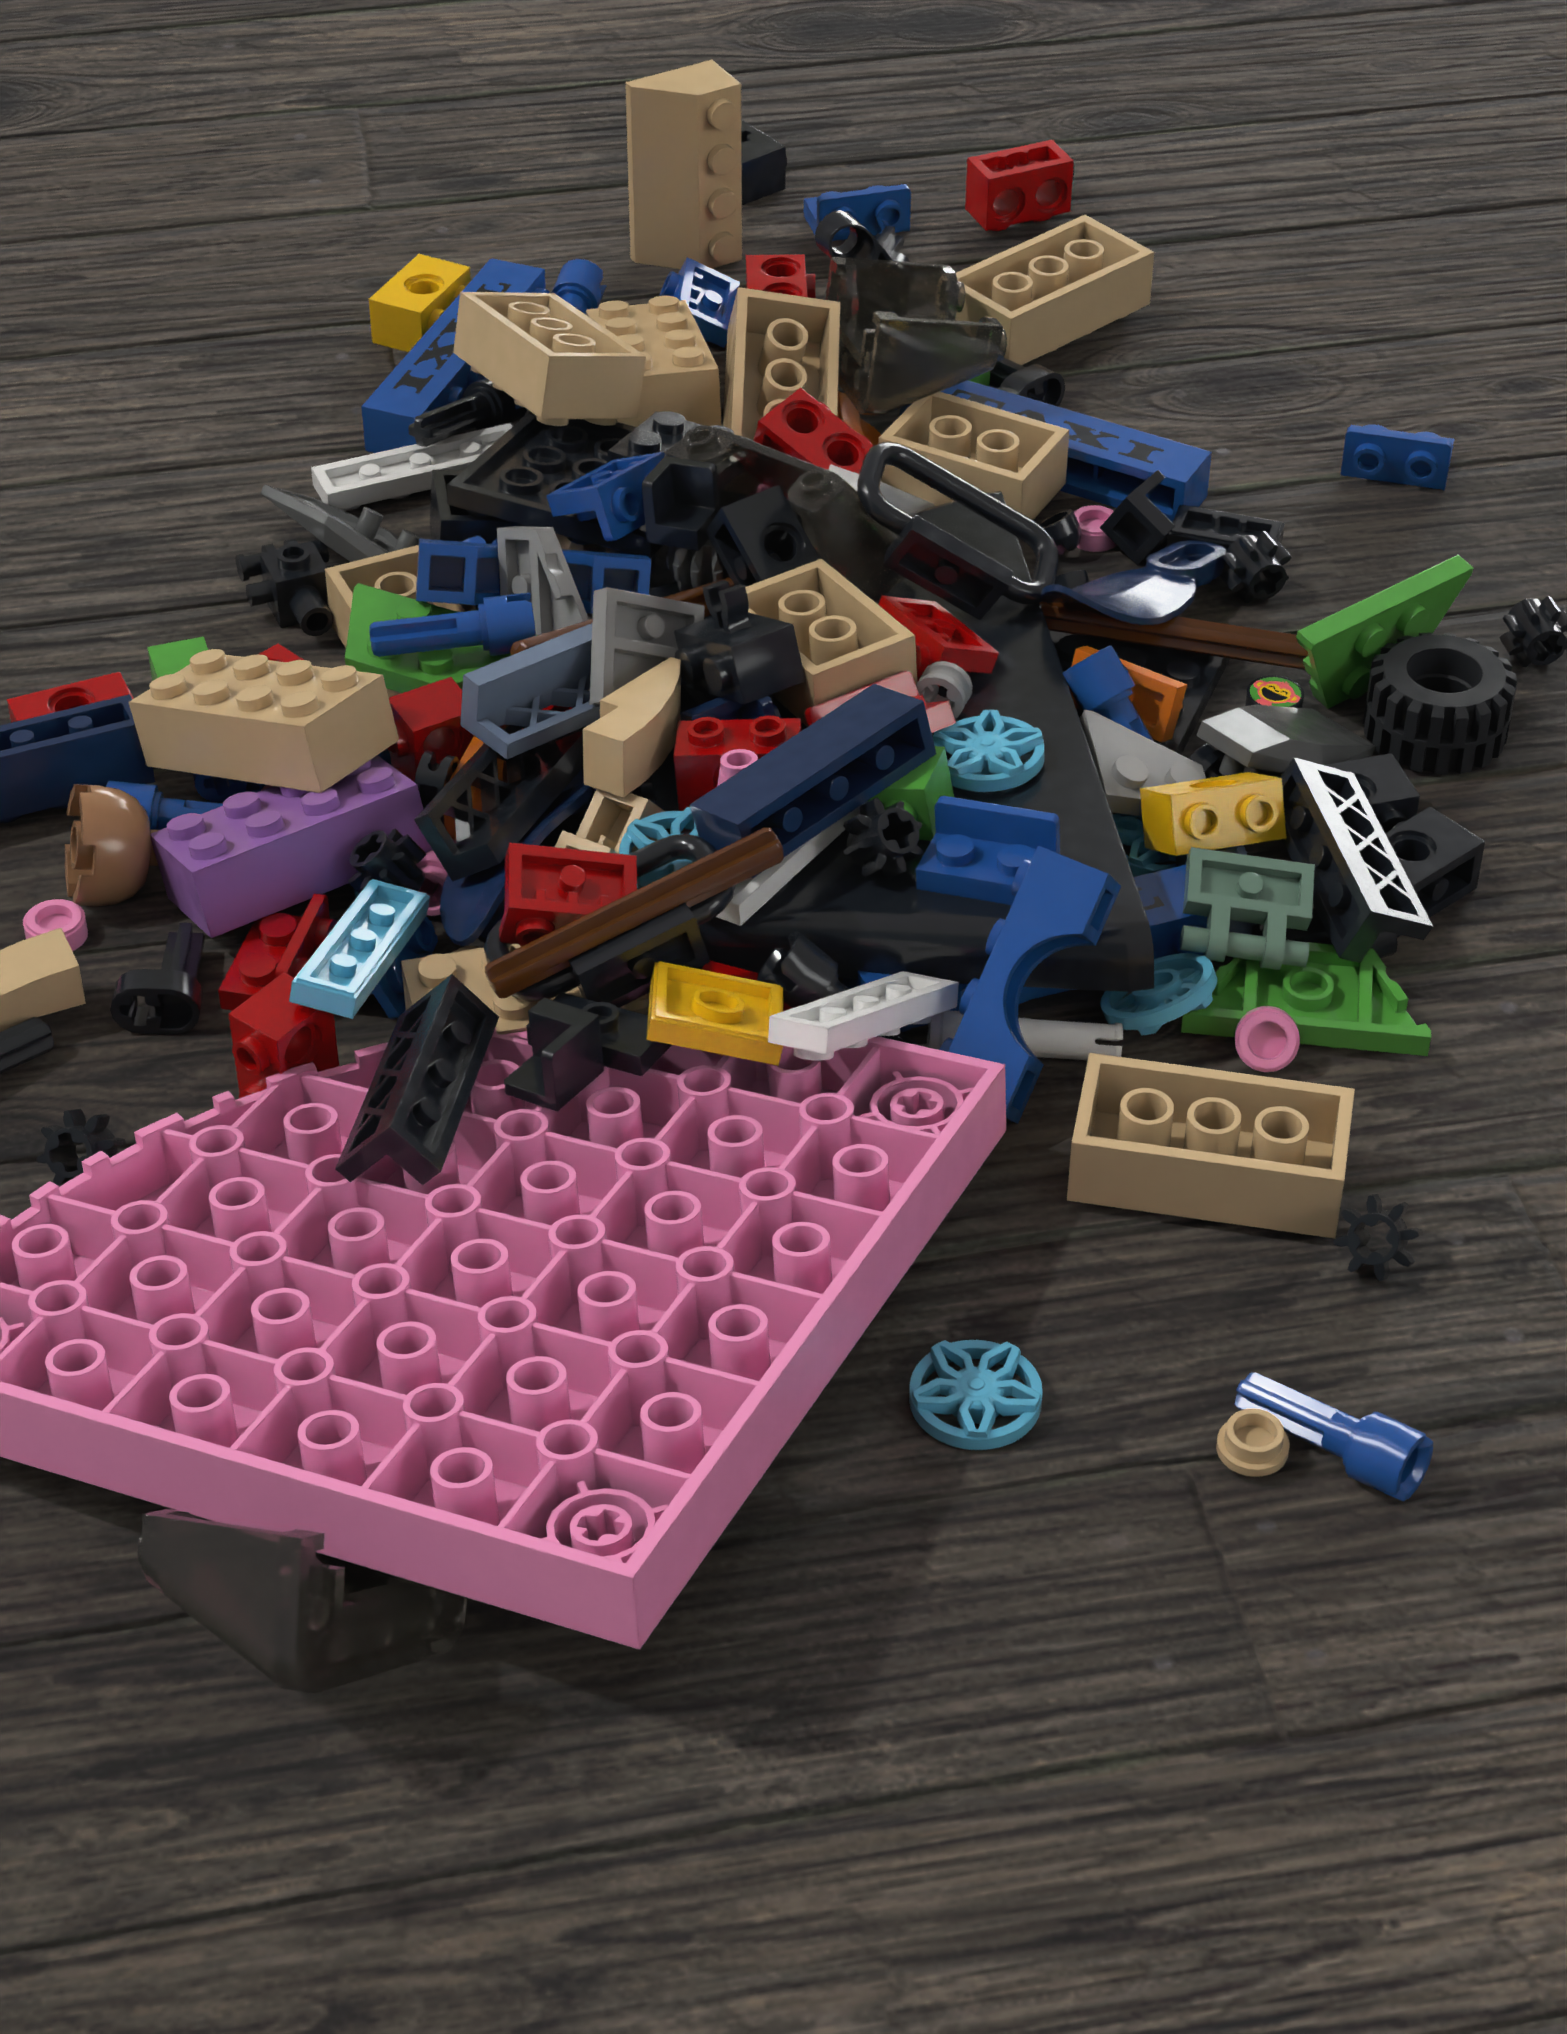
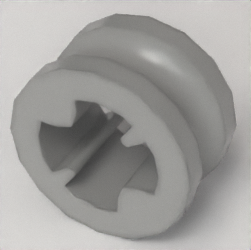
M939 661L927 666L916 687L919 695L923 694L926 703L949 700L954 718L956 719L971 697L973 685L964 669L951 662ZM939 686L948 689L947 698L938 694Z

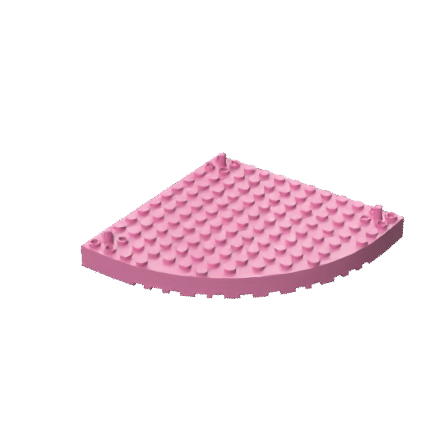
M495 1027L442 1171L422 1186L391 1157L385 1155L352 1182H349L335 1168L388 1043H383L354 1051L356 1062L320 1072L317 1071L313 1062L286 1070L282 1074L277 1073L266 1077L267 1089L236 1100L229 1091L212 1097L213 1109L186 1121L178 1113H175L134 1132L136 1144L111 1158L103 1151L97 1152L81 1161L83 1167L82 1174L60 1187L49 1181L29 1195L31 1207L12 1220L0 1215V1457L640 1650L1006 1132L1005 1064L877 1036L868 1039V1044L865 1047L843 1048L834 1052V1058L823 1061L797 1058L793 1055L794 1048L783 1046L779 1066L672 1045L643 1076L604 1066V1071L557 1112L505 1093L504 1080L532 1057L533 1051L532 1046L528 1045L527 1031L502 1035L497 1034Z

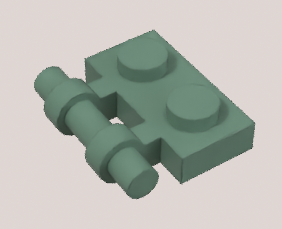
M1191 847L1186 860L1183 913L1207 917V928L1183 925L1180 936V950L1203 953V956L1211 961L1224 962L1226 956L1259 961L1261 968L1280 970L1282 964L1306 967L1309 956V943L1286 940V928L1307 931L1312 920L1315 864ZM1230 920L1262 924L1263 936L1229 932Z

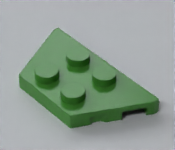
M1456 555L1299 630L1296 639L1308 652V656L1303 659L1306 672L1311 676L1309 684L1312 695L1327 709L1350 698L1357 699L1368 691L1370 670L1374 656L1380 654L1381 648L1386 644L1397 643L1398 638L1407 635L1416 637L1419 636V633H1433L1472 575L1474 568L1461 556Z
M360 583L354 587L345 664L355 667L356 671L383 674L386 689L404 693L448 677H452L462 689L464 674L509 657L511 654L490 656L489 650L484 651L483 645L378 657L373 654L371 649L369 629L370 624L373 622L456 613L457 611L429 604L425 601H416V599Z
M1308 942L1309 956L1306 967L1282 964L1280 970L1261 968L1259 961L1233 957L1230 963L1221 966L1216 971L1217 985L1212 992L1213 1001L1205 1009L1190 1011L1183 1015L1181 1032L1235 1038L1236 1027L1240 1019L1247 1012L1261 1006H1273L1284 1010L1293 1018L1299 1031L1300 1044L1428 1056L1431 1041V1030L1426 1023L1416 1025L1407 1012L1408 997L1399 984L1387 976L1386 966L1373 948H1370L1361 963L1339 958L1332 944Z

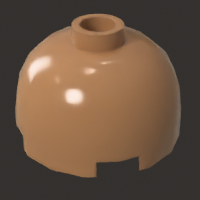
M74 784L70 792L67 816H79V820L73 821L70 844H65L68 897H73V902L79 906L118 904L133 897L146 882L149 866H158L150 834L159 830L150 829L146 809L137 798L120 789L100 785Z

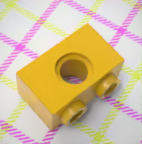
M418 254L369 298L372 343L409 352L460 292L470 283V267Z
M1245 772L1140 788L1144 845L1146 849L1178 856L1189 854L1191 847L1216 850L1286 839L1282 778Z

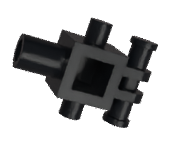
M315 537L313 541L299 544L293 538L285 540L284 546L277 550L271 543L262 545V552L246 556L238 554L235 556L238 574L242 582L249 581L250 577L262 575L263 578L261 582L246 585V595L251 607L267 603L280 628L299 624L303 632L309 636L322 635L331 628L333 616L328 605L325 569L341 565L342 563L326 566L325 563L329 562L328 548L318 538Z

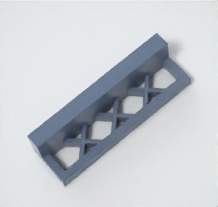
M592 623L464 674L460 725L505 759H509L600 719V705H589L590 691H587L590 689ZM681 678V685L686 684ZM550 705L572 707V709L565 712L541 710ZM515 725L527 728L509 735L500 726Z

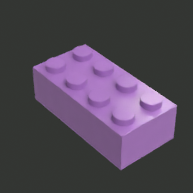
M378 755L322 793L273 786L257 793L241 792L228 797L221 807L203 814L188 813L177 816L167 823L166 828L150 834L168 899L210 938L311 899L314 893L323 894L348 884L349 879L358 872L350 864V855L357 843L374 831L382 830L389 835L393 829H397L403 836L408 834L425 852L432 850L414 821L423 810L417 784Z

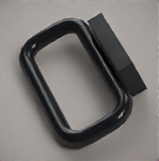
M882 442L869 449L863 459L858 477L857 495L868 515L881 526L897 535V538L887 548L882 565L978 620L982 619L1001 596L1019 604L1036 605L1042 602V589L1047 585L1055 584L1059 565L1057 547L1054 540L1043 527L908 447L898 443ZM892 465L1027 543L1036 555L1032 582H1026L1013 575V570L918 515L912 517L890 504L880 491L885 466Z
M678 834L659 839L628 855H637V878L670 862L683 859L695 862L717 850L702 837ZM735 885L691 907L683 903L569 959L570 967L512 996L529 1002L540 1001L543 998H554L561 992L566 993L578 987L582 998L596 1002H608L620 1008L650 993V981L655 962L661 961L696 969L710 962L698 926L710 921L724 911L733 898ZM502 919L494 925L487 935L484 945L487 963L510 952L512 944L502 943L499 940V928Z

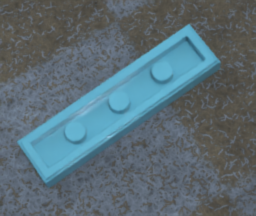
M374 879L370 880L292 981L289 1002L353 1019L427 916L430 896L426 895L427 893Z

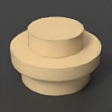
M1254 1408L1243 1409L1234 1413L1219 1430L1216 1444L1217 1454L1224 1465L1236 1473L1251 1477L1267 1476L1280 1470L1288 1459L1290 1447L1288 1436L1280 1420L1265 1410Z

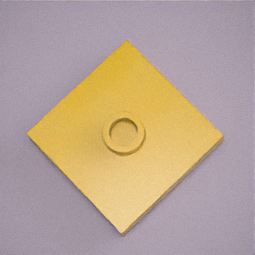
M661 961L655 962L650 981L646 1040L779 1066L783 1046L768 1043L769 1016L783 1012V987L777 984Z

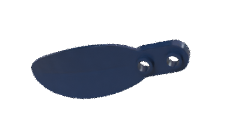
M1203 541L1176 542L1147 557L1146 566L1143 568L1110 574L1073 589L1056 584L1047 585L1042 589L1041 600L1046 603L1074 602L1086 604L1110 617L1132 624H1161L1183 613L1192 604L1196 596V588L1212 583L1213 579L1219 577L1224 572L1225 560L1222 556L1226 554V549L1220 545Z
M583 768L518 842L519 844L540 845L563 821L588 809L596 788L584 785ZM505 858L496 866L453 882L449 875H447L441 894L440 916L443 927L454 944L468 946L473 943L486 928L504 899Z

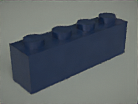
M872 684L691 803L690 809L698 836L704 838L716 850H719L762 828H771L781 842L784 857L936 755L924 701L877 684Z
M130 694L0 725V823L12 822L19 819L22 815L49 808H68L70 792L74 784L106 787L108 781L139 784L155 782L153 767H148L129 706V701L133 700Z

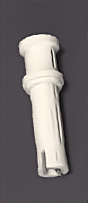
M947 1010L932 1016V1021L928 1023L927 1047L939 1050L947 1038L954 1039L964 1015L960 1014L959 1011ZM1018 1018L1022 1036L1036 1057L1088 1061L1089 1053L1121 1057L1122 1046L1098 1045L1095 1043V1040H1123L1122 1023H1082Z

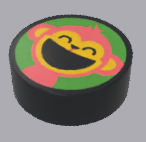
M1260 677L1248 685L1245 706L1268 705L1303 708L1304 691L1297 682L1286 677Z

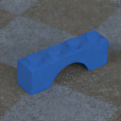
M419 539L416 601L478 605L484 603V597L501 596L498 544ZM562 549L586 613L593 614V594L595 590L609 587L649 595L651 559L645 555Z
M1037 846L1032 860L1025 859L1016 872L1011 890L1012 895L1016 896L1006 920L1000 918L994 924L989 934L985 952L990 956L980 979L973 978L963 993L959 1012L964 1016L954 1039L947 1038L939 1049L1005 1064L1006 1119L1016 1124L1019 1123L1044 1065L1029 1049L1020 1030L1018 1005L1022 988L1031 972L1048 956L1074 946H1096L1122 887L1108 873L1040 846Z

